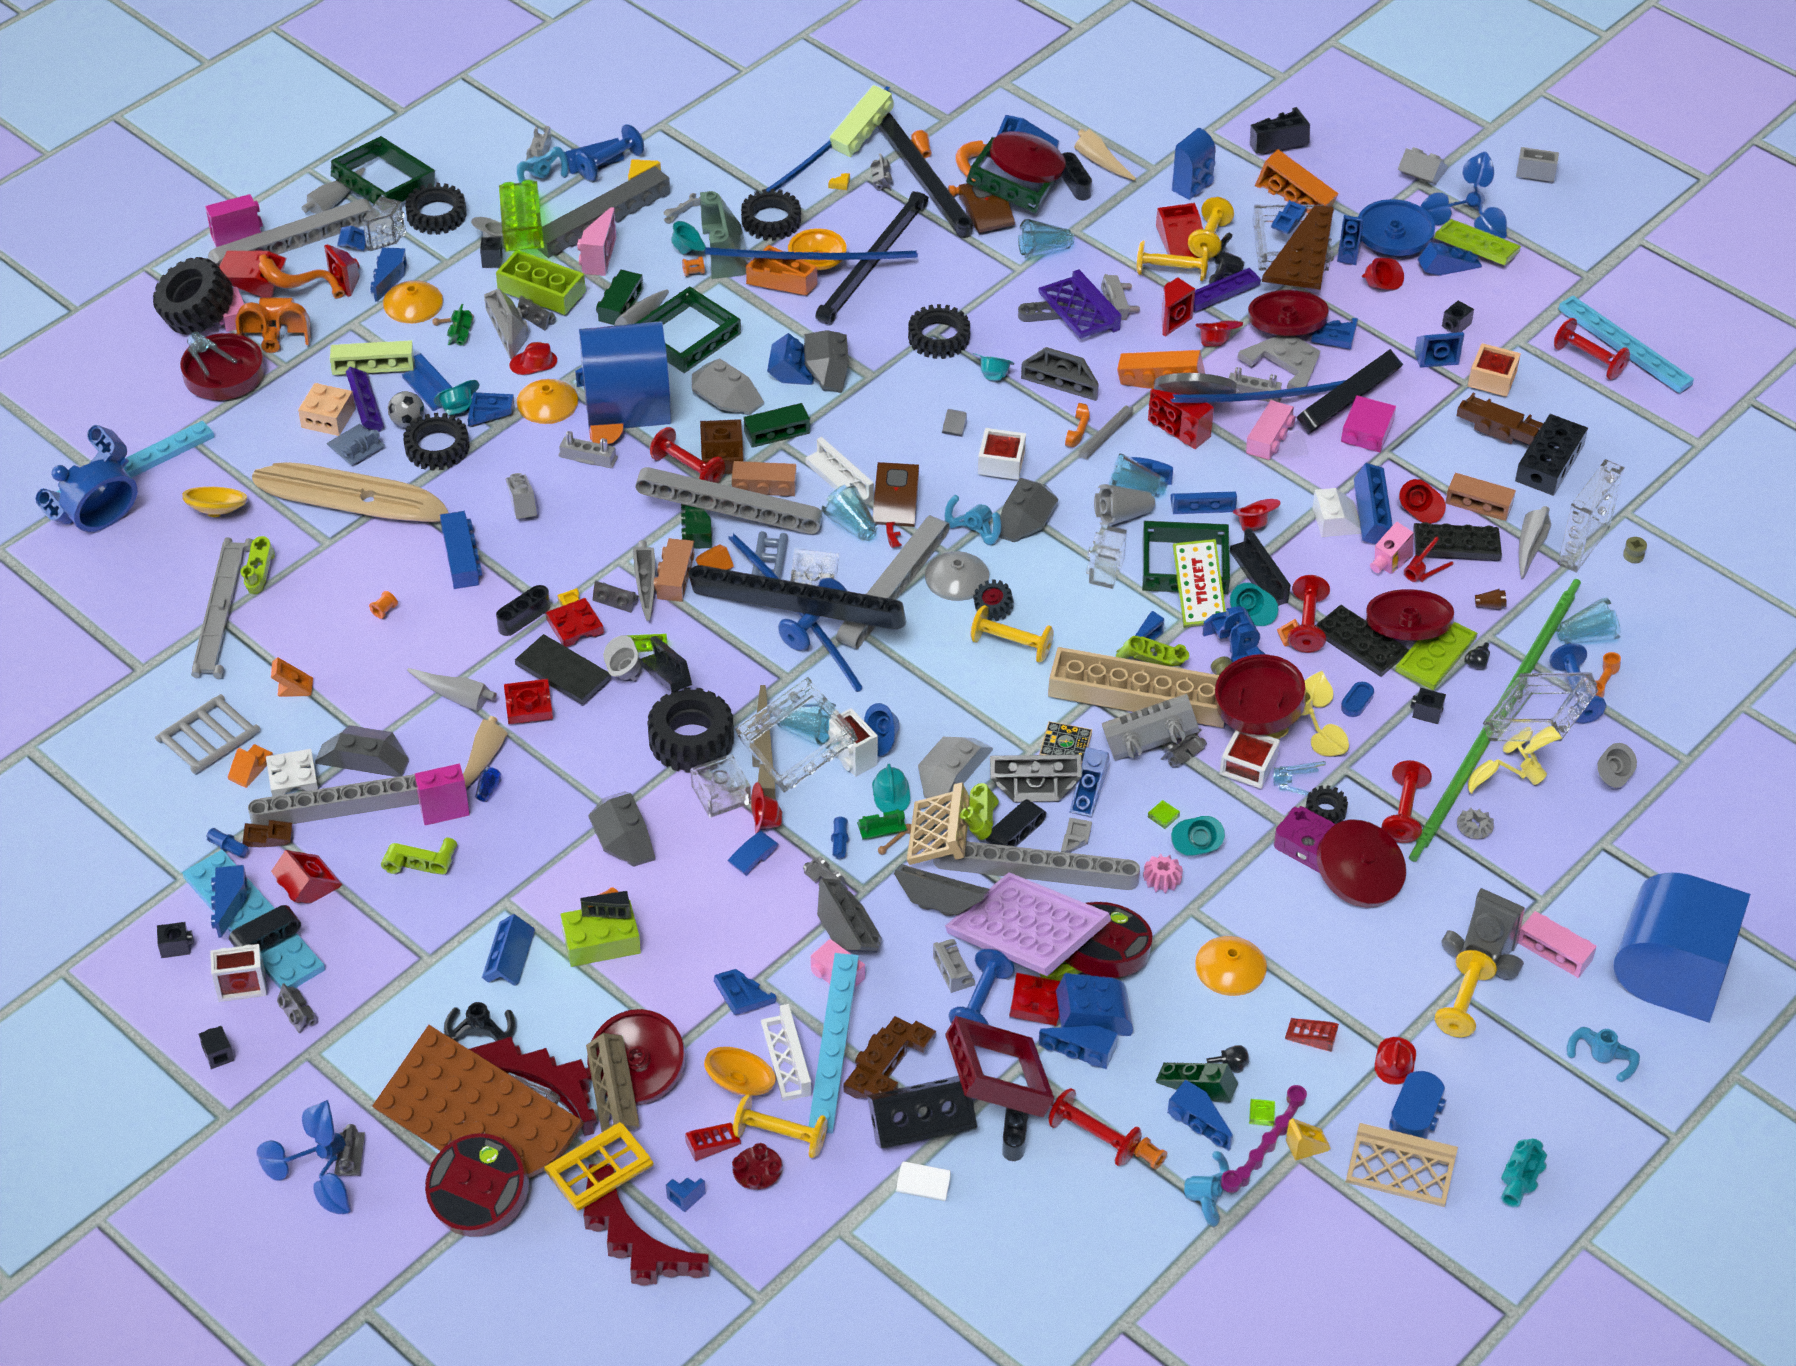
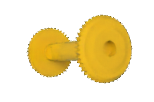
M1211 197L1204 201L1201 213L1207 222L1205 229H1198L1189 236L1188 247L1199 258H1203L1204 247L1209 249L1210 259L1219 254L1222 243L1218 235L1215 234L1218 226L1222 227L1226 226V224L1228 225V223L1230 224L1234 218L1233 206L1222 197Z
M1145 241L1140 242L1136 263L1139 275H1142L1143 264L1150 263L1160 266L1197 268L1201 270L1200 281L1205 280L1209 259V249L1207 247L1203 249V258H1193L1158 253L1149 254L1144 252Z
M985 605L978 609L970 631V637L973 642H978L983 632H987L1037 648L1036 661L1039 663L1046 659L1054 637L1052 626L1047 625L1042 636H1038L987 620L989 612L988 607Z
M1476 950L1463 951L1457 955L1455 963L1459 971L1465 976L1453 1008L1443 1007L1435 1013L1434 1018L1437 1026L1450 1036L1467 1037L1475 1032L1476 1022L1467 1013L1478 980H1488L1494 977L1497 971L1494 961L1485 953Z
M746 1095L741 1099L733 1122V1132L736 1137L740 1138L746 1126L750 1125L810 1142L809 1158H815L819 1155L828 1127V1121L825 1116L821 1115L815 1127L812 1128L752 1111L753 1098L751 1095Z

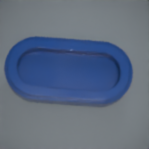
M1361 681L1355 683L1343 698L1341 711L1349 717L1361 715L1373 699L1374 687L1368 682Z

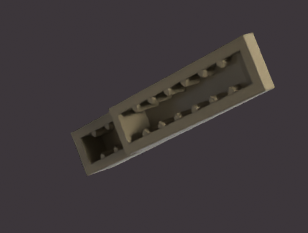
M760 685L752 748L753 767H759L758 782L761 784L763 794L776 800L766 685Z

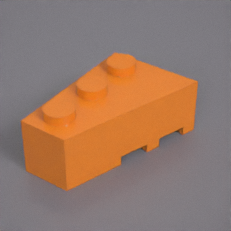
M768 245L766 248L762 250L784 252L771 245ZM754 258L746 265V284L807 295L817 285V266L802 259Z

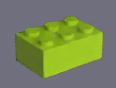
M630 900L631 918L629 919L582 916L581 909L560 913L563 937L571 967L641 954L640 937Z

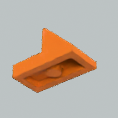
M279 657L272 661L271 678L279 682L277 696L295 697L310 696L312 694V676Z
M256 744L248 751L238 748L228 774V780L247 788L267 766L266 756L273 755V752Z

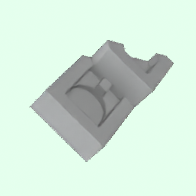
M1070 817L1061 852L1070 853L1087 845L1092 821Z

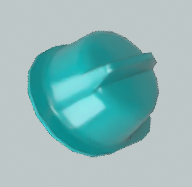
M677 221L673 224L671 242L680 253L687 254L693 250L705 251V243L701 239L699 232L692 225L684 221Z
M978 355L981 357V372L988 380H1001L1002 377L1007 375L1010 365L1015 364L1003 358Z
M468 380L455 387L443 390L434 397V403L439 407H443L448 416L462 413L470 407L472 403L471 396L473 392H477L480 383L477 380Z
M1250 582L1241 583L1231 592V608L1237 606L1244 607L1256 626L1269 625L1276 619L1278 614L1276 599L1257 585Z
M887 764L886 768L880 770L873 780L874 802L881 812H889L896 809L905 811L910 804L908 781L900 769Z
M1199 816L1180 821L1173 827L1171 833V842L1174 848L1186 856L1212 852L1221 846L1225 838L1222 823L1212 816Z

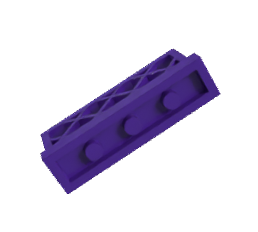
M1080 269L1073 271L1072 277L1038 288V293L1080 339L1110 329L1113 333L1120 330L1122 315ZM1067 285H1071V287H1072L1074 290H1072V289H1067V288H1063V287H1064V286H1067ZM1047 292H1057V295L1048 294ZM1060 294L1071 295V298L1061 297ZM1074 296L1080 297L1084 301L1075 300ZM1057 302H1063L1068 304V306H1060ZM1071 304H1074L1075 306H1079L1082 308L1081 310H1078L1070 307ZM1084 309H1092L1095 313L1084 311ZM1068 313L1078 315V319L1069 317ZM1081 317L1091 318L1092 322L1081 320ZM1095 319H1096V320H1101V321H1103L1104 323H1103V324L1095 323ZM1081 325L1089 328L1082 331L1078 326Z

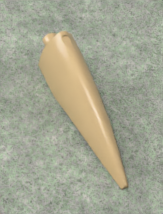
M1080 129L1078 131L1080 138L1077 140L1074 148L1079 153L1110 172L1134 181L1136 180L1113 156L1102 139L1092 130L1084 131Z
M490 716L488 720L483 719L475 734L469 760L463 773L466 788L491 762L508 735L502 727L496 724L498 720L494 716Z

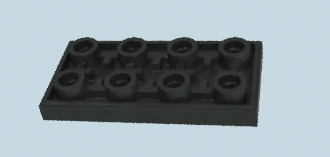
M1427 522L1414 523L1415 556H1420L1433 539L1438 537L1439 540L1426 556L1501 560L1502 558L1499 527L1490 525L1485 527L1472 526L1469 524L1451 525L1448 523L1430 524Z
M1341 604L1315 625V627L1317 626V628L1323 630L1328 643L1379 677H1382L1400 662L1409 651L1407 647L1395 639L1373 630L1366 620Z
M545 634L540 636L515 659L516 666L538 679H548L551 687L582 705L611 679L608 671Z

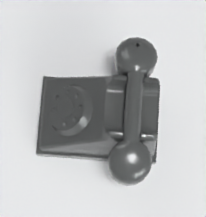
M1480 888L1476 896L1475 907L1465 941L1458 933L1447 930L1441 940L1442 947L1454 957L1467 950L1485 953L1496 964V975L1498 977L1508 980L1514 979L1521 971L1524 962L1521 958L1510 955V952H1514L1518 945L1525 907Z

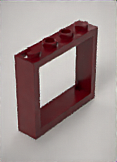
M955 1016L945 1036L965 1096L1044 1117L1050 1106H1053L1055 1098L1033 1038ZM974 1045L1017 1057L1028 1087L984 1075Z

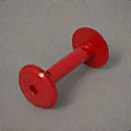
M1575 318L1567 319L1555 335L1554 347L1557 350H1561L1569 342L1609 365L1606 372L1608 379L1617 378L1628 364L1630 359L1629 349L1624 347L1615 355L1575 332L1577 320Z
M671 427L663 428L654 436L650 445V455L654 460H661L669 454L700 473L699 479L719 483L725 471V462L721 457L717 456L707 463L675 444L676 432Z
M1304 575L1296 579L1292 586L1293 594L1299 600L1304 601L1302 625H1298L1290 630L1288 642L1298 651L1315 652L1324 647L1326 643V635L1323 630L1317 628V626L1315 627L1316 603L1329 596L1330 586L1320 576Z
M1405 760L1397 763L1392 769L1394 780L1401 784V786L1403 785L1398 814L1386 817L1381 826L1383 830L1399 843L1413 842L1421 836V825L1413 817L1411 818L1416 789L1427 786L1432 779V773L1426 765L1414 760Z
M1072 1088L1064 1090L1051 1108L1048 1117L1049 1125L1055 1128L1066 1118L1117 1148L1115 1165L1122 1166L1128 1163L1141 1141V1129L1134 1127L1126 1136L1122 1135L1073 1106L1076 1096L1075 1090Z

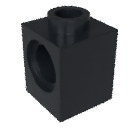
M481 237L480 256L482 268H500L502 266L503 249L501 237Z
M1457 300L1444 311L1441 327L1452 333L1463 332L1472 324L1474 308Z
M1420 687L1418 696L1413 695L1410 708L1414 709L1412 718L1439 724L1446 694Z
M186 921L157 925V945L161 958L190 955V945L194 944L192 930L188 931Z
M222 1025L198 1033L201 1047L210 1069L234 1061L231 1046Z

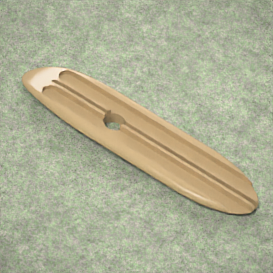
M291 462L273 463V466L255 469L254 473H252V480L258 488L273 496L290 501L368 516L407 521L440 522V514L448 513L446 506L434 494L418 486L400 481ZM373 497L374 501L365 502L364 499Z

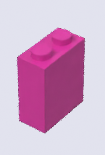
M251 194L205 206L210 235L216 247L261 233L260 227H263L260 215L258 216L257 213L260 212L258 201H254Z
M1356 396L1343 426L1341 442L1381 453L1394 422L1396 406Z
M460 763L414 773L420 811L425 826L470 816L465 780Z

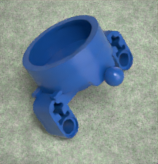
M100 425L91 426L87 432L89 442L98 451L90 463L81 467L73 465L69 470L64 465H56L53 467L51 475L53 479L59 481L58 487L61 493L42 488L35 497L37 505L50 520L63 524L73 522L80 530L86 532L103 530L119 521L134 504L138 492L136 482L124 469L129 462L125 458L127 455L126 445L113 430Z

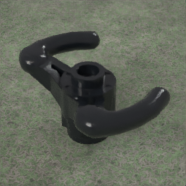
M1227 233L1221 239V250L1214 257L1217 270L1209 278V284L1218 281L1226 273L1233 275L1243 270L1245 261L1241 257L1224 251L1226 245L1233 237L1231 233Z
M474 1002L466 1010V1018L454 1030L452 1029L453 1024L460 1014V1009L458 1007L452 1008L445 1019L443 1029L444 1034L456 1042L467 1035H484L498 1041L509 1037L513 1038L516 1030V1019L512 1010H506L504 1015L507 1020V1030L503 1032L491 1019L487 1005L482 1002Z

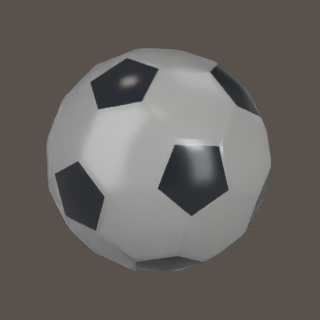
M409 391L395 394L390 399L387 408L391 421L395 425L404 428L410 426V422L413 420L417 422L418 417L421 416L423 418L425 411L421 398Z

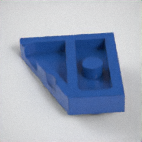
M1352 318L1351 322L1341 323L1340 320L1327 322L1323 327L1313 332L1311 342L1351 349L1358 318Z
M473 392L467 419L468 426L512 414L514 394Z
M737 969L714 975L713 981L734 1016L776 1003L777 997L774 993L767 994L759 989V983L747 978L745 974Z

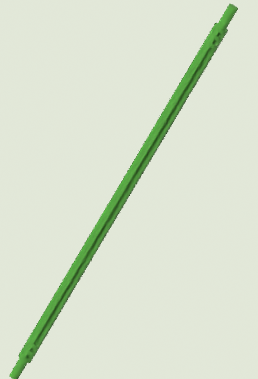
M1574 579L1568 590L1563 592L1424 825L1422 834L1416 840V845L1409 855L1411 861L1416 862L1424 848L1429 846L1574 601L1575 593L1581 585L1579 579Z

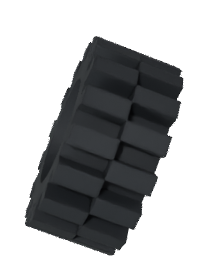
M1323 785L1319 786L1318 790L1316 787L1313 788L1312 792L1308 793L1305 808L1334 824L1343 821L1346 818L1348 807L1347 796H1344V792L1341 790L1338 793V788L1334 787L1332 790L1330 785H1327L1326 789L1323 788ZM1329 804L1333 806L1334 809L1326 810L1322 809L1318 805Z

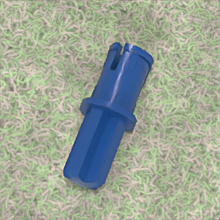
M842 816L834 818V828L831 835V841L833 842L832 855L838 860L846 856V843L849 841V835L847 834L848 820Z
M211 828L207 832L206 840L219 846L224 852L229 851L241 858L246 856L249 850L248 847L236 841L233 835L224 834L216 828Z

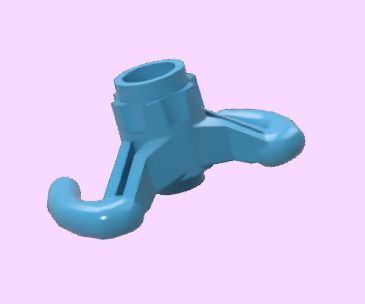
M553 147L543 156H534L527 161L518 163V181L527 193H530L532 188L525 179V171L530 172L533 176L545 178L550 173V165L559 157L561 161V176L566 177L568 175V159L561 147Z
M953 495L946 505L944 514L945 521L950 524V528L958 526L968 527L980 533L986 544H995L1001 532L1000 514L995 512L992 515V511L987 505L978 504L967 511L966 514L953 517V509L959 501V496ZM991 518L993 519V532H991L988 523Z
M1580 1027L1570 1036L1567 1043V1056L1569 1058L1576 1056L1577 1042L1579 1039H1584L1592 1046L1591 1053L1597 1061L1607 1063L1611 1062L1614 1058H1619L1630 1062L1625 1070L1617 1074L1616 1079L1619 1082L1625 1081L1636 1072L1640 1061L1639 1053L1632 1048L1618 1042V1035L1613 1030L1602 1029L1597 1033L1588 1027Z
M1214 1151L1212 1157L1218 1162L1220 1173L1211 1176H1191L1186 1179L1184 1185L1186 1198H1190L1193 1201H1201L1204 1218L1212 1227L1217 1226L1220 1220L1216 1201L1222 1195V1175L1225 1171L1230 1170L1226 1157L1219 1151Z

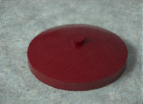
M1013 131L1001 133L993 139L990 148L991 158L1006 173L1033 183H1049L1061 177L1065 168L1064 156L1053 144L1043 138L1029 133Z
M1279 290L1262 294L1252 300L1248 307V318L1254 327L1270 334L1284 336L1303 335L1314 332L1327 323L1329 314L1328 305L1323 299L1314 294L1297 290Z
M1415 589L1392 590L1379 594L1369 601L1366 607V621L1373 630L1387 637L1400 640H1425L1440 636L1452 627L1454 623V608L1445 598L1428 591Z
M1344 820L1332 826L1319 842L1317 864L1320 874L1330 890L1342 900L1355 906L1374 908L1391 901L1402 889L1406 879V863L1403 853L1396 841L1379 826L1363 820Z
M646 1009L627 1010L608 1019L596 1031L592 1040L603 1033L623 1035L636 1105L647 1104L661 1098L679 1080L685 1065V1045L676 1026L662 1014ZM598 1046L597 1048H595V1049H596L597 1058H598L599 1053H600L599 1046ZM587 1055V1064H588V1067L590 1068L589 1060H588V1055ZM602 1068V1071H601V1074H600V1076H601V1081H602L603 1076H604V1070H603V1068Z

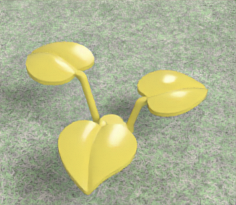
M1320 671L1305 680L1306 705L1301 715L1310 714L1315 730L1318 732L1311 738V747L1317 754L1327 757L1342 755L1349 749L1346 733L1334 724H1327L1321 730L1314 714L1313 706L1317 708L1325 707L1333 699L1332 686L1326 679L1323 671ZM1289 727L1276 733L1267 734V736L1280 739L1288 733Z
M1531 725L1524 727L1520 733L1513 735L1503 746L1505 753H1510L1518 747L1526 759L1520 765L1522 770L1520 771L1499 759L1494 762L1490 759L1477 767L1470 775L1468 780L1470 793L1473 794L1475 788L1491 777L1500 765L1518 774L1522 779L1527 777L1533 785L1540 783L1547 776V772L1541 767L1534 751L1551 742L1562 739L1561 735L1553 726H1548L1532 737L1534 733L1533 727ZM1531 738L1530 744L1523 749L1522 744Z

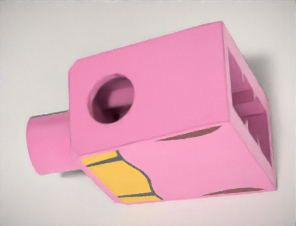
M1396 522L1376 544L1375 560L1370 564L1371 569L1375 573L1385 570L1393 574L1413 557L1414 532Z

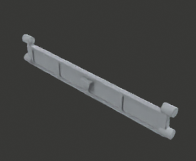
M226 537L222 543L192 665L191 676L194 678L200 677V673H213V676L217 679L222 677L224 667L217 665L243 552L244 550L250 551L253 541L251 538H247L245 543H238Z

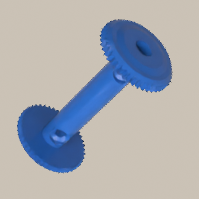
M626 124L621 128L623 139L590 156L586 151L578 150L575 153V165L579 173L585 179L594 181L598 177L596 166L629 149L633 154L641 155L644 151V141L640 132L634 126Z
M823 578L818 583V586L847 591L843 584L832 578ZM805 614L798 622L788 618L782 619L778 624L780 637L791 648L802 651L806 650L810 646V638L806 631L821 616Z
M1569 643L1554 650L1550 655L1549 662L1553 669H1557V671L1564 670L1568 674L1576 700L1567 710L1569 718L1574 722L1589 723L1598 719L1605 712L1607 705L1601 696H1589L1579 668L1588 656L1586 648L1580 644Z
M983 949L976 953L974 958L975 964L983 973L968 1006H957L950 1010L948 1014L950 1023H952L955 1016L989 1024L980 1012L996 978L1005 979L1011 977L1014 973V964L1011 960L1007 959L1005 954L995 949Z

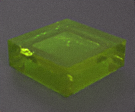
M1161 800L1148 812V818L1164 829L1180 817V811L1164 800Z
M1250 1099L1249 1124L1274 1126L1275 1101Z

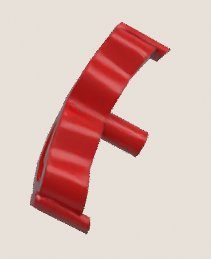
M887 522L886 534L890 547L902 546L895 537L901 536V532H893L895 522Z

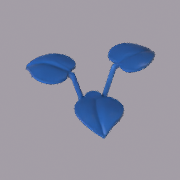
M1486 151L1470 158L1463 166L1462 174L1465 181L1470 184L1474 183L1475 189L1474 192L1467 195L1466 200L1449 203V198L1445 193L1437 192L1429 195L1421 204V207L1432 216L1435 225H1442L1449 221L1452 216L1450 209L1452 206L1467 203L1470 207H1479V214L1481 216L1475 219L1474 227L1503 239L1507 237V219L1504 212L1498 207H1489L1484 213L1482 211L1485 196L1477 186L1487 187L1494 178V165Z
M325 1100L308 1107L302 1114L304 1131L309 1137L315 1138V1142L318 1143L316 1147L285 1157V1150L282 1144L269 1140L258 1146L256 1154L259 1158V1164L266 1175L277 1181L286 1178L288 1175L289 1167L287 1162L313 1152H316L322 1159H329L319 1173L320 1180L313 1185L315 1197L318 1203L327 1211L335 1214H348L351 1212L348 1204L344 1183L334 1173H326L332 1163L338 1159L336 1155L344 1151L346 1143L342 1135L334 1133L329 1101Z

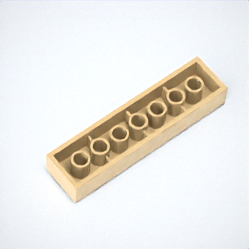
M1063 647L1057 648L1049 677L1048 697L1135 712L1187 693L1197 723L1224 727V721L1217 711L1215 699V685L1219 675Z

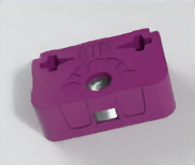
M1303 806L1299 808L1293 807L1285 819L1276 827L1274 847L1285 855L1320 873L1317 864V848L1321 838L1335 824Z

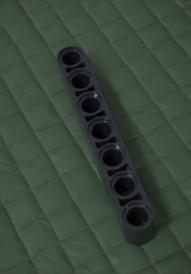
M1389 349L1306 408L1296 419L1310 434L1352 404L1356 396H1363L1403 366V363Z

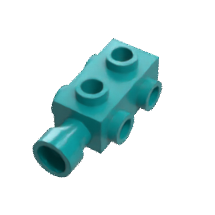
M1531 1138L1519 1140L1516 1143L1501 1176V1179L1507 1185L1501 1195V1199L1506 1205L1511 1207L1520 1206L1524 1194L1531 1193L1538 1187L1537 1177L1547 1167L1545 1163L1547 1154L1543 1150L1544 1145L1540 1140Z

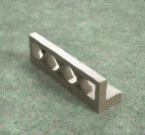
M603 1033L586 1045L601 1132L619 1122L628 1130H635L640 1125L623 1035ZM599 1046L600 1053H599V1056H598V1058H597V1054H596V1049H595V1048H597V1047ZM602 1068H603V1070H604V1076H603V1079H602V1081H601V1076H600V1074H601V1071H602ZM606 1091H607V1092H608V1099H607V1102L605 1103V1098H604V1097H605V1094H606ZM610 1114H612L613 1124L611 1126H609Z

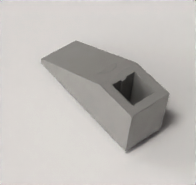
M514 473L510 477H506L505 480L516 519L537 516L534 492L526 474Z

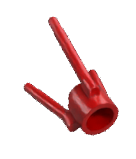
M1438 537L1433 539L1420 556H1414L1410 564L1404 569V575L1408 580L1416 582L1419 579L1423 582L1426 578L1454 564L1453 561H1450L1425 573L1426 565L1422 560L1437 543Z

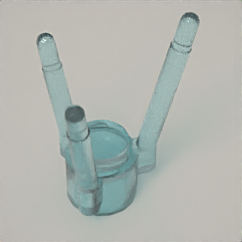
M193 332L188 337L187 344L190 346L188 351L193 354L206 375L209 372L197 352H204L208 347L231 362L237 363L236 359L217 348L215 343L202 336L199 332Z
M1326 762L1274 767L1273 785H1279V790H1287L1308 796L1309 791L1288 786L1287 784L1292 783L1293 774L1318 772L1319 769L1314 767L1324 766Z

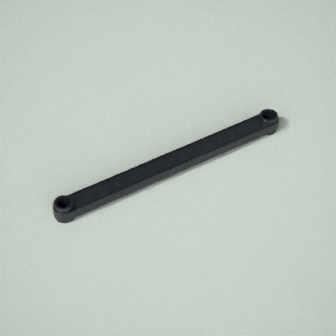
M889 112L877 127L956 231L957 236L961 238L970 237L973 232L972 219L967 216Z
M913 191L906 205L867 252H887L919 211L925 210L929 197L924 193ZM881 259L860 260L824 305H819L815 318L822 323L833 324L838 311Z

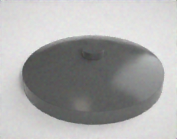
M1175 373L1163 375L1154 380V389L1183 395L1235 394L1237 387L1236 382L1229 378L1203 373Z

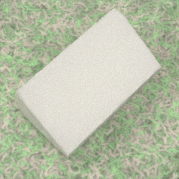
M902 1162L896 1192L946 1201L951 1181V1171Z

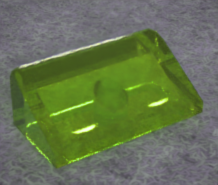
M667 633L626 635L634 641L638 652L653 651L650 638L657 636L668 645Z

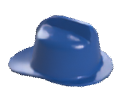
M875 703L867 709L864 722L877 734L878 756H883L893 746L895 735L899 730V720L887 705Z

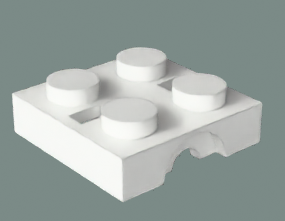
M311 749L266 756L272 796L284 795L293 788L305 791L318 789Z

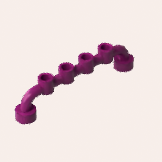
M1292 1085L1288 1088L1286 1100L1289 1106L1283 1115L1275 1118L1274 1127L1270 1132H1265L1262 1135L1261 1144L1258 1148L1252 1149L1249 1152L1248 1161L1244 1166L1238 1167L1236 1171L1227 1170L1223 1173L1221 1186L1225 1191L1234 1193L1241 1187L1247 1186L1250 1182L1251 1172L1262 1167L1266 1152L1270 1153L1275 1150L1277 1138L1287 1134L1289 1121L1294 1117L1298 1107L1306 1102L1307 1091L1304 1087Z

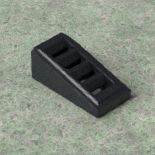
M628 891L580 898L582 916L618 919L631 918Z

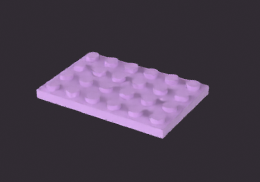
M1008 872L989 888V894L982 901L958 914L945 925L948 934L983 949L998 950L1005 954L1007 959L1048 976L1108 924L1111 918L1110 914L1106 911Z

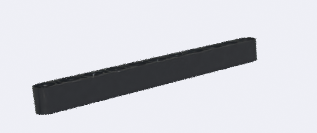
M703 565L694 566L688 572L693 592L700 595L888 629H901L907 622L903 603L895 599Z

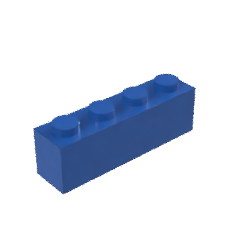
M1365 463L1354 477L1362 541L1377 544L1393 524L1384 468Z
M465 511L440 514L453 589L478 586V577L482 576L480 563L476 564V561H479L477 548L473 549V546H476L474 533L470 534L469 532L473 531L471 518L467 519Z

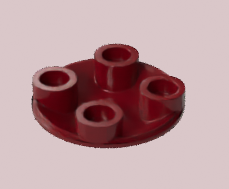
M756 1143L753 1147L745 1149L732 1161L735 1180L741 1186L752 1190L765 1189L773 1185L779 1179L783 1168L780 1156L764 1143Z

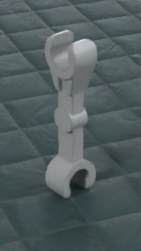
M691 193L689 200L680 203L676 208L666 209L664 215L667 217L664 218V221L671 224L681 212H685L691 206H699L700 197L696 199V193Z

